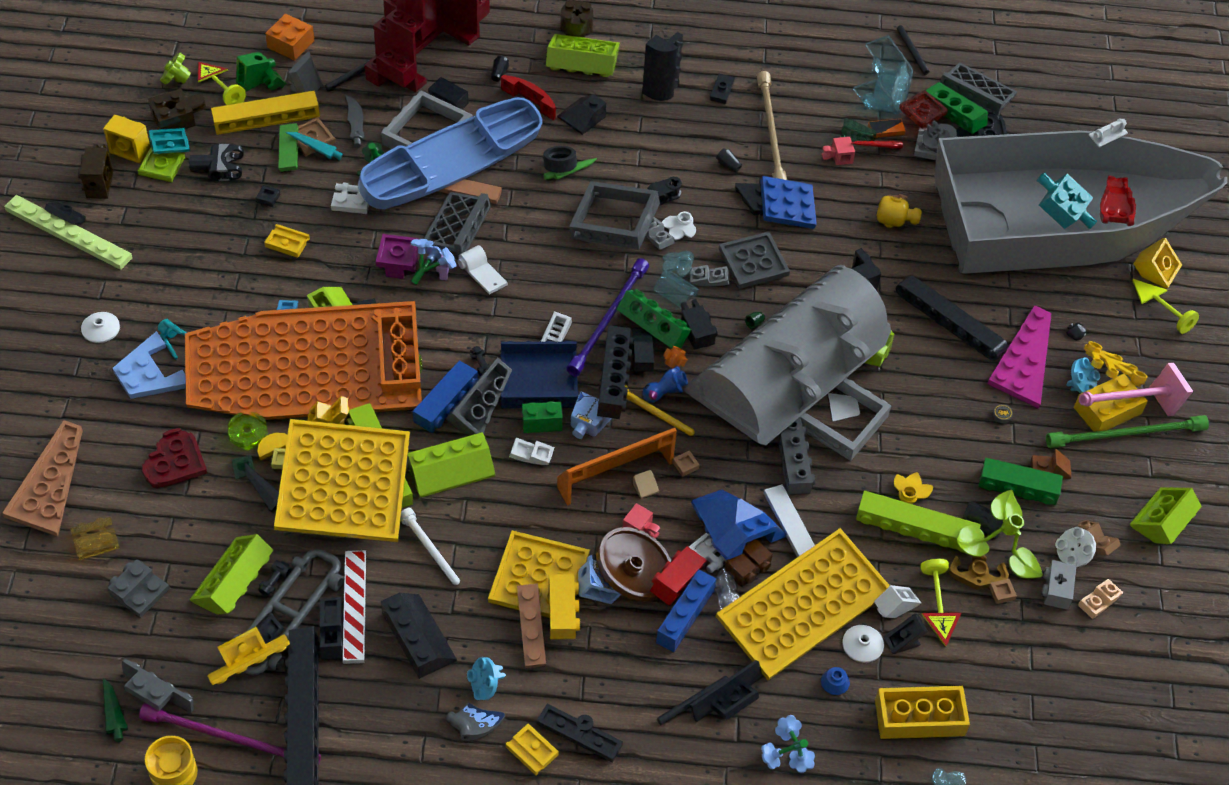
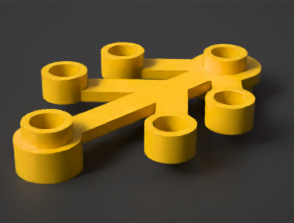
M1089 341L1088 344H1085L1084 350L1086 354L1093 358L1091 365L1101 369L1105 362L1108 368L1106 372L1108 377L1116 379L1119 371L1130 377L1131 382L1135 386L1140 387L1145 383L1148 376L1138 371V367L1122 362L1123 358L1117 354L1102 351V346L1096 342Z

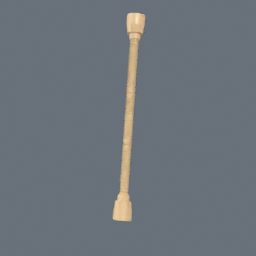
M761 71L757 74L758 87L763 92L775 169L774 173H772V178L787 180L786 171H783L781 168L769 86L772 85L769 72Z

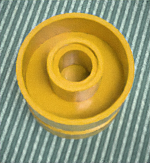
M165 736L154 741L147 749L145 765L153 785L194 784L198 769L192 749L186 740L178 736Z

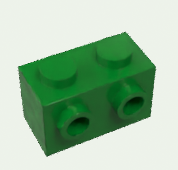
M550 401L547 403L522 404L523 433L562 431L561 402Z

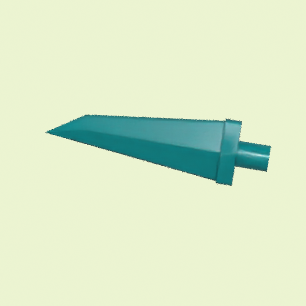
M285 132L327 158L331 159L333 156L341 160L343 153L336 151L337 147L298 132Z

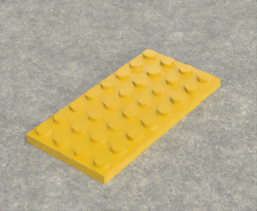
M839 528L716 614V618L751 661H759L762 674L767 680H770L875 604L874 601L890 585L842 529Z

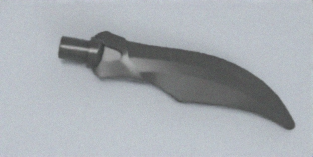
M345 95L348 103L347 121L351 125L350 138L353 139L354 147L360 148L361 142L365 138L363 132V111L355 99Z

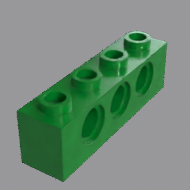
M938 82L924 91V104L968 132L973 134L987 125V110L944 84Z
M626 290L616 310L671 349L673 346L682 348L691 332V329L686 326L687 323L681 319L674 318L670 311L658 307L659 304L656 301L648 300L640 290ZM654 314L656 315V320H655V322H654V320H653ZM668 324L670 325V331H669V332H668V330H667Z

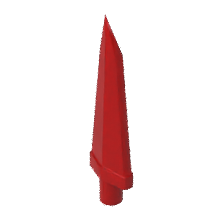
M855 141L851 143L891 149L903 148V142Z

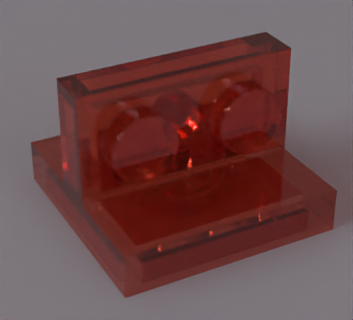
M926 90L921 91L899 105V109L922 129L927 128L928 124L932 126L933 121L937 122L938 119L947 115L948 109Z

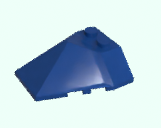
M722 489L696 498L691 502L699 519L703 520L706 533L710 534L712 538L711 543L713 547L726 560L742 555L745 544L754 539L765 536L772 543L786 537V533L765 512Z

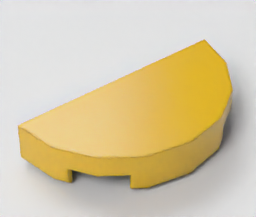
M273 433L264 437L259 443L257 450L260 461L272 456L274 448L286 449L287 434Z

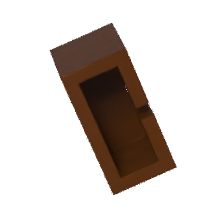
M754 539L744 547L743 552L745 554L742 553V555L726 561L725 572L740 587L746 583H752L760 572L764 573L771 567L773 554L757 539Z

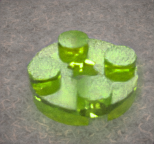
M251 412L250 415L236 414L228 423L230 441L244 450H251L254 446L259 445L261 440L268 435L265 419L256 412ZM251 427V431L244 432V428L249 429Z

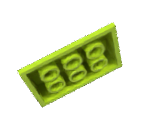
M554 34L547 47L546 67H550L552 70L566 69L568 72L583 71L587 75L597 73L600 76L609 77L614 73L620 43Z

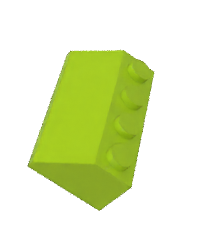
M483 432L413 451L407 455L408 467L420 498L495 477L489 446Z
M258 534L236 537L190 598V601L217 615L230 613L235 608V603L239 597L246 593L249 583L257 578L260 568L270 560L269 556L273 549Z

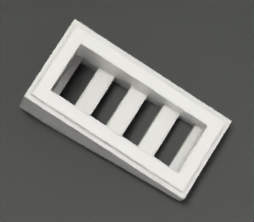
M554 311L541 342H545L547 339L562 342L571 326L572 318ZM556 322L563 324L564 326H559L556 324ZM553 328L559 329V330H561V333L558 332V331L552 330V329H553ZM550 333L557 335L559 337L555 338L553 336H550Z

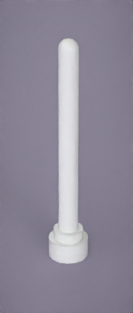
M411 508L402 510L400 517L402 524L410 526L452 584L458 585L460 583L459 578L418 525L414 511Z

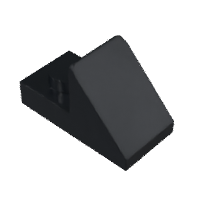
M914 613L887 633L884 638L892 654H897L920 646L921 644L918 639L928 631L919 614Z

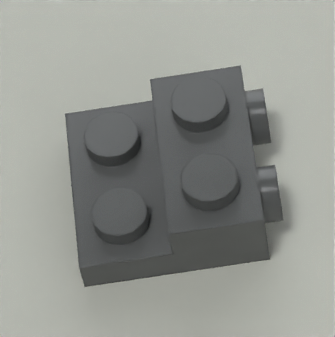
M138 559L133 563H127L123 573L119 577L114 576L108 584L110 596L140 618L170 590L166 582L154 575L153 570Z

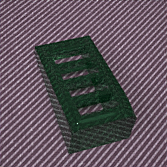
M845 118L841 137H850L852 141H875L877 131Z

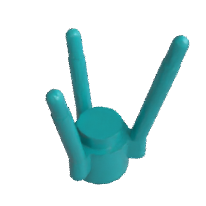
M164 319L159 323L158 331L161 332L160 337L171 355L177 360L178 357L167 338H173L177 333L185 336L187 332L173 324L169 319Z

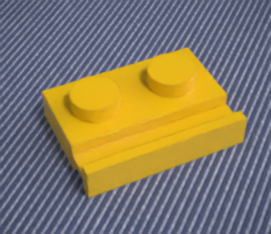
M276 224L275 229L271 231L264 244L266 248L298 258L310 237L309 234Z
M530 724L523 727L513 736L511 741L506 743V748L535 775H538L540 770L544 769L559 755V751Z

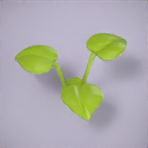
M1013 490L998 495L991 503L990 511L992 516L997 520H1003V524L998 530L984 538V533L981 529L972 525L965 526L959 532L956 539L957 545L963 552L973 557L986 555L989 552V545L986 541H989L1003 531L1004 534L1009 536L1015 535L1012 546L1013 555L1008 561L1012 572L1026 579L1041 578L1043 576L1041 567L1031 551L1024 547H1020L1016 551L1018 538L1021 535L1019 530L1023 527L1024 520L1021 507L1015 499Z

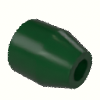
M753 312L745 317V323L750 329L760 326L765 320V315L762 312Z

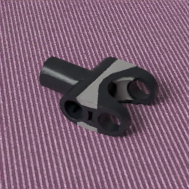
M214 144L210 148V155L189 156L190 170H208V177L214 181L239 179L242 176V168L230 162L243 158L244 150L239 145Z

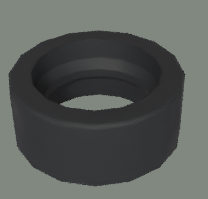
M554 146L546 149L543 153L544 168L550 172H569L577 166L576 151L569 146Z

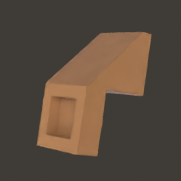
M1084 520L1077 526L1089 531L1096 542L1095 554L1108 556L1121 546L1118 538L1104 536L1098 522Z

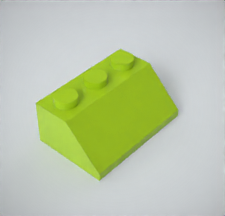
M1160 487L1133 519L1130 526L1154 543L1172 544L1202 506L1192 488Z

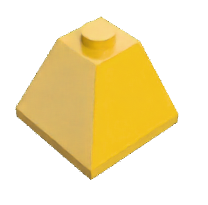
M1166 238L1160 239L1141 251L1133 263L1142 278L1163 288H1169L1182 266Z

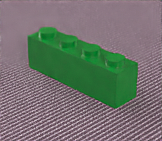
M985 457L978 487L1001 493L1013 490L1014 496L1043 502L1044 504L1056 505L1061 493L1063 476Z

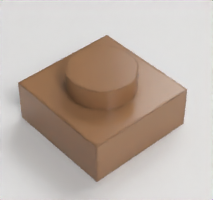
M690 450L674 457L672 463L682 477L698 470L700 466Z
M1010 579L991 582L989 585L996 604L1013 601L1017 597Z

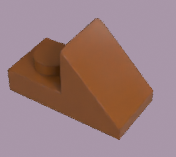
M1057 449L1054 450L1052 457L1032 455L1031 468L1071 479L1070 460Z

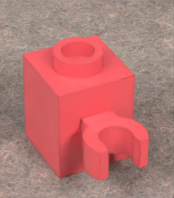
M833 138L832 147L823 146L824 153L821 154L823 160L833 157L836 165L853 164L855 149L853 144H851V138Z
M637 503L623 519L622 527L644 531L655 539L660 534L658 532L660 526L652 523L653 512Z

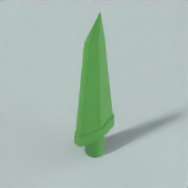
M597 158L577 162V166L569 172L554 173L549 171L543 174L544 179H561L566 175L592 165Z

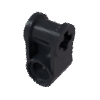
M673 176L652 183L647 189L658 191L660 206L680 198L682 181L680 178Z

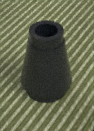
M497 56L494 59L491 73L493 81L499 82L501 76L509 68V60L506 57Z
M723 148L716 156L719 164L734 172H738L742 167V164L730 149Z

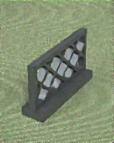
M960 62L950 72H945L940 83L983 109L994 110L993 113L998 116L1001 110L1017 95V91ZM991 92H997L998 95H992Z
M450 192L424 239L429 241L431 238L438 236L439 239L433 241L432 246H437L440 249L447 247L449 251L456 252V255L459 257L460 254L468 250L491 208L488 194L481 193L477 197ZM452 199L460 200L457 203L451 204ZM470 202H476L475 205L470 207L466 205ZM461 206H464V207H465V209H463V210H461V211H458V212L455 211V209L458 208V207H461ZM453 211V214L444 217L446 212ZM467 213L469 214L467 218L462 220L460 219V216L465 215ZM457 218L458 222L449 225L448 221ZM446 224V227L437 229L438 225ZM459 226L462 227V229H461L460 231H457V232H455V233H454L453 230H452V229L457 228V227H459ZM447 231H450V232H451L450 235L445 236V237H443V238H442V236L440 235V234L445 233V232H447ZM455 239L453 245L445 243L449 240Z

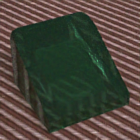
M251 455L231 459L236 479L246 477L245 463L254 470Z

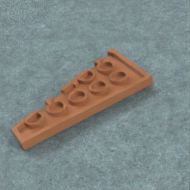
M65 420L62 422L3 511L4 518L55 536L59 535L83 432L81 426Z

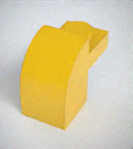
M340 396L332 406L317 401L309 409L308 421L345 425V418L349 413L348 398Z

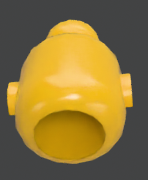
M883 196L878 206L877 220L889 228L893 226L900 227L904 225L905 221L917 225L920 222L922 210L919 208L910 209L908 201L901 197Z

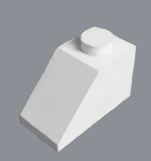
M892 585L874 601L878 607V612L887 618H897L921 604L909 587Z

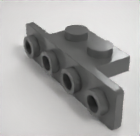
M127 659L122 661L123 673L131 678L124 685L126 692L158 711L168 701L189 713L194 710L193 699L188 693L179 691L170 682H164L153 672H147L134 661L131 662Z

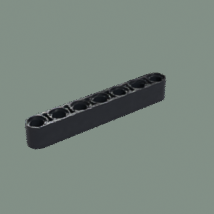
M908 275L896 286V292L901 298L988 359L994 361L1008 349L1007 342L1001 336L916 277Z

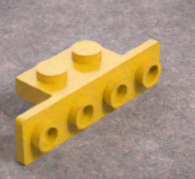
M254 627L218 646L226 665L207 676L212 685L221 684L229 676L244 672L248 666L263 662L267 659V656L282 652L290 643L284 634L265 644L257 627Z

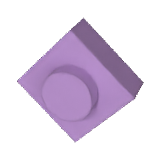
M448 264L436 267V272L440 274V280H447Z

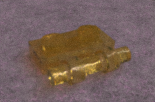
M100 517L94 522L87 524L83 522L78 524L77 527L70 528L72 536L81 535L80 538L73 539L79 560L120 548L114 527L105 529V526L113 524L111 517L104 519ZM99 528V532L87 535L88 531Z

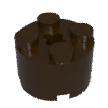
M566 1L561 9V31H564L568 36L582 38L588 33L590 35L593 31L594 11L591 4L581 1Z

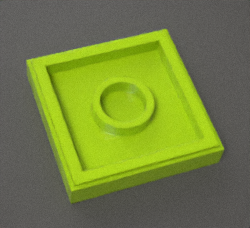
M150 147L138 169V174L173 182L185 159V153L153 154Z

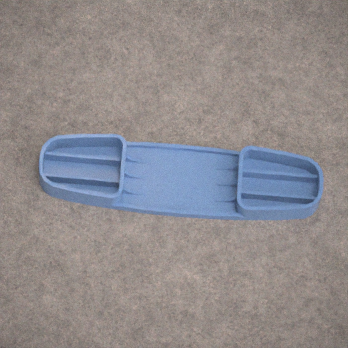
M520 97L480 108L475 116L434 132L406 147L396 146L364 166L358 180L359 192L370 206L376 209H387L444 189L492 166L534 140L541 128L542 116L532 102Z

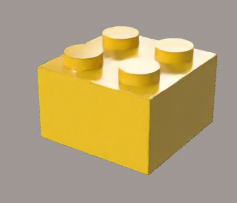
M114 114L103 128L109 153L139 164L143 161L150 149L146 125Z

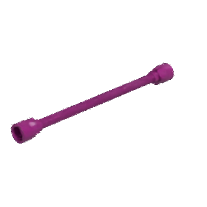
M146 703L142 705L139 713V718L142 720L157 723L165 721L270 754L280 755V757H284V750H287L172 714L170 715L163 711V708L158 711Z

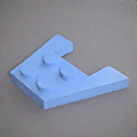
M157 331L113 367L114 374L130 399L186 388V376L183 370L164 377L151 358V354L166 348L164 341Z

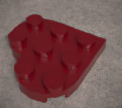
M181 428L164 432L163 437L156 444L157 451L148 455L149 458L142 464L143 475L153 488L169 486L208 474L196 438L191 432L182 431Z

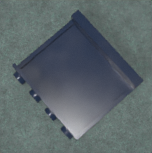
M577 341L501 342V361L512 369L508 381L501 392V409L522 408V404L547 403L550 401L561 402L562 408H574L578 399L577 377L570 375L566 367L572 358L577 355Z

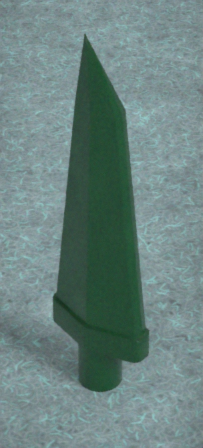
M102 677L105 731L107 734H113L115 742L123 741L122 732L128 730V725L125 722L113 686Z

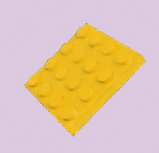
M512 530L492 585L488 602L519 610L517 586L538 583L541 616L550 618L549 574H574V582H578V571L587 562L590 550Z

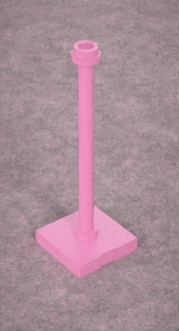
M1168 363L1149 388L1093 395L1090 392H1083L1079 396V402L1081 405L1091 406L1093 402L1154 395L1167 416H1174L1193 393V390L1176 365Z

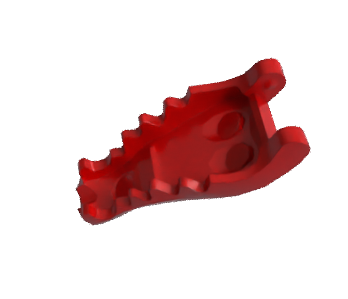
M1108 176L1107 186L1100 202V218L1102 223L1115 222L1124 223L1127 226L1134 225L1136 204L1135 198L1132 197L1133 192L1128 187V177L1115 178L1114 176Z

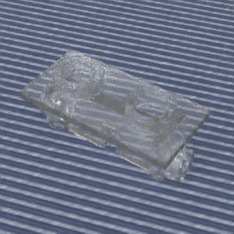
M725 568L715 577L717 578L715 588L721 610L739 598L738 593L731 592L737 590L734 576L730 572H726Z

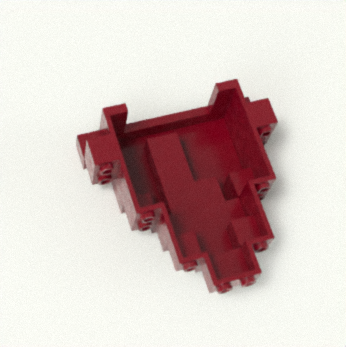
M383 0L384 16L373 25L376 55L365 64L366 80L379 87L386 80L390 79L402 87H407L417 92L427 83V78L417 73L416 54L443 31L470 46L480 37L479 22L490 13V0Z

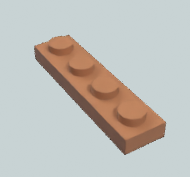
M538 583L517 586L525 668L546 666Z

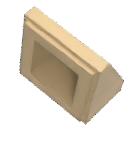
M651 470L633 477V485L641 499L659 493Z

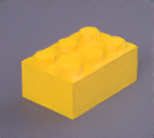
M1124 373L1117 376L1116 379H1111L1085 392H1090L1093 395L1137 390V387ZM1078 396L1074 409L1093 432L1109 430L1141 415L1148 400L1143 396L1093 402L1091 406H1084L1080 404Z

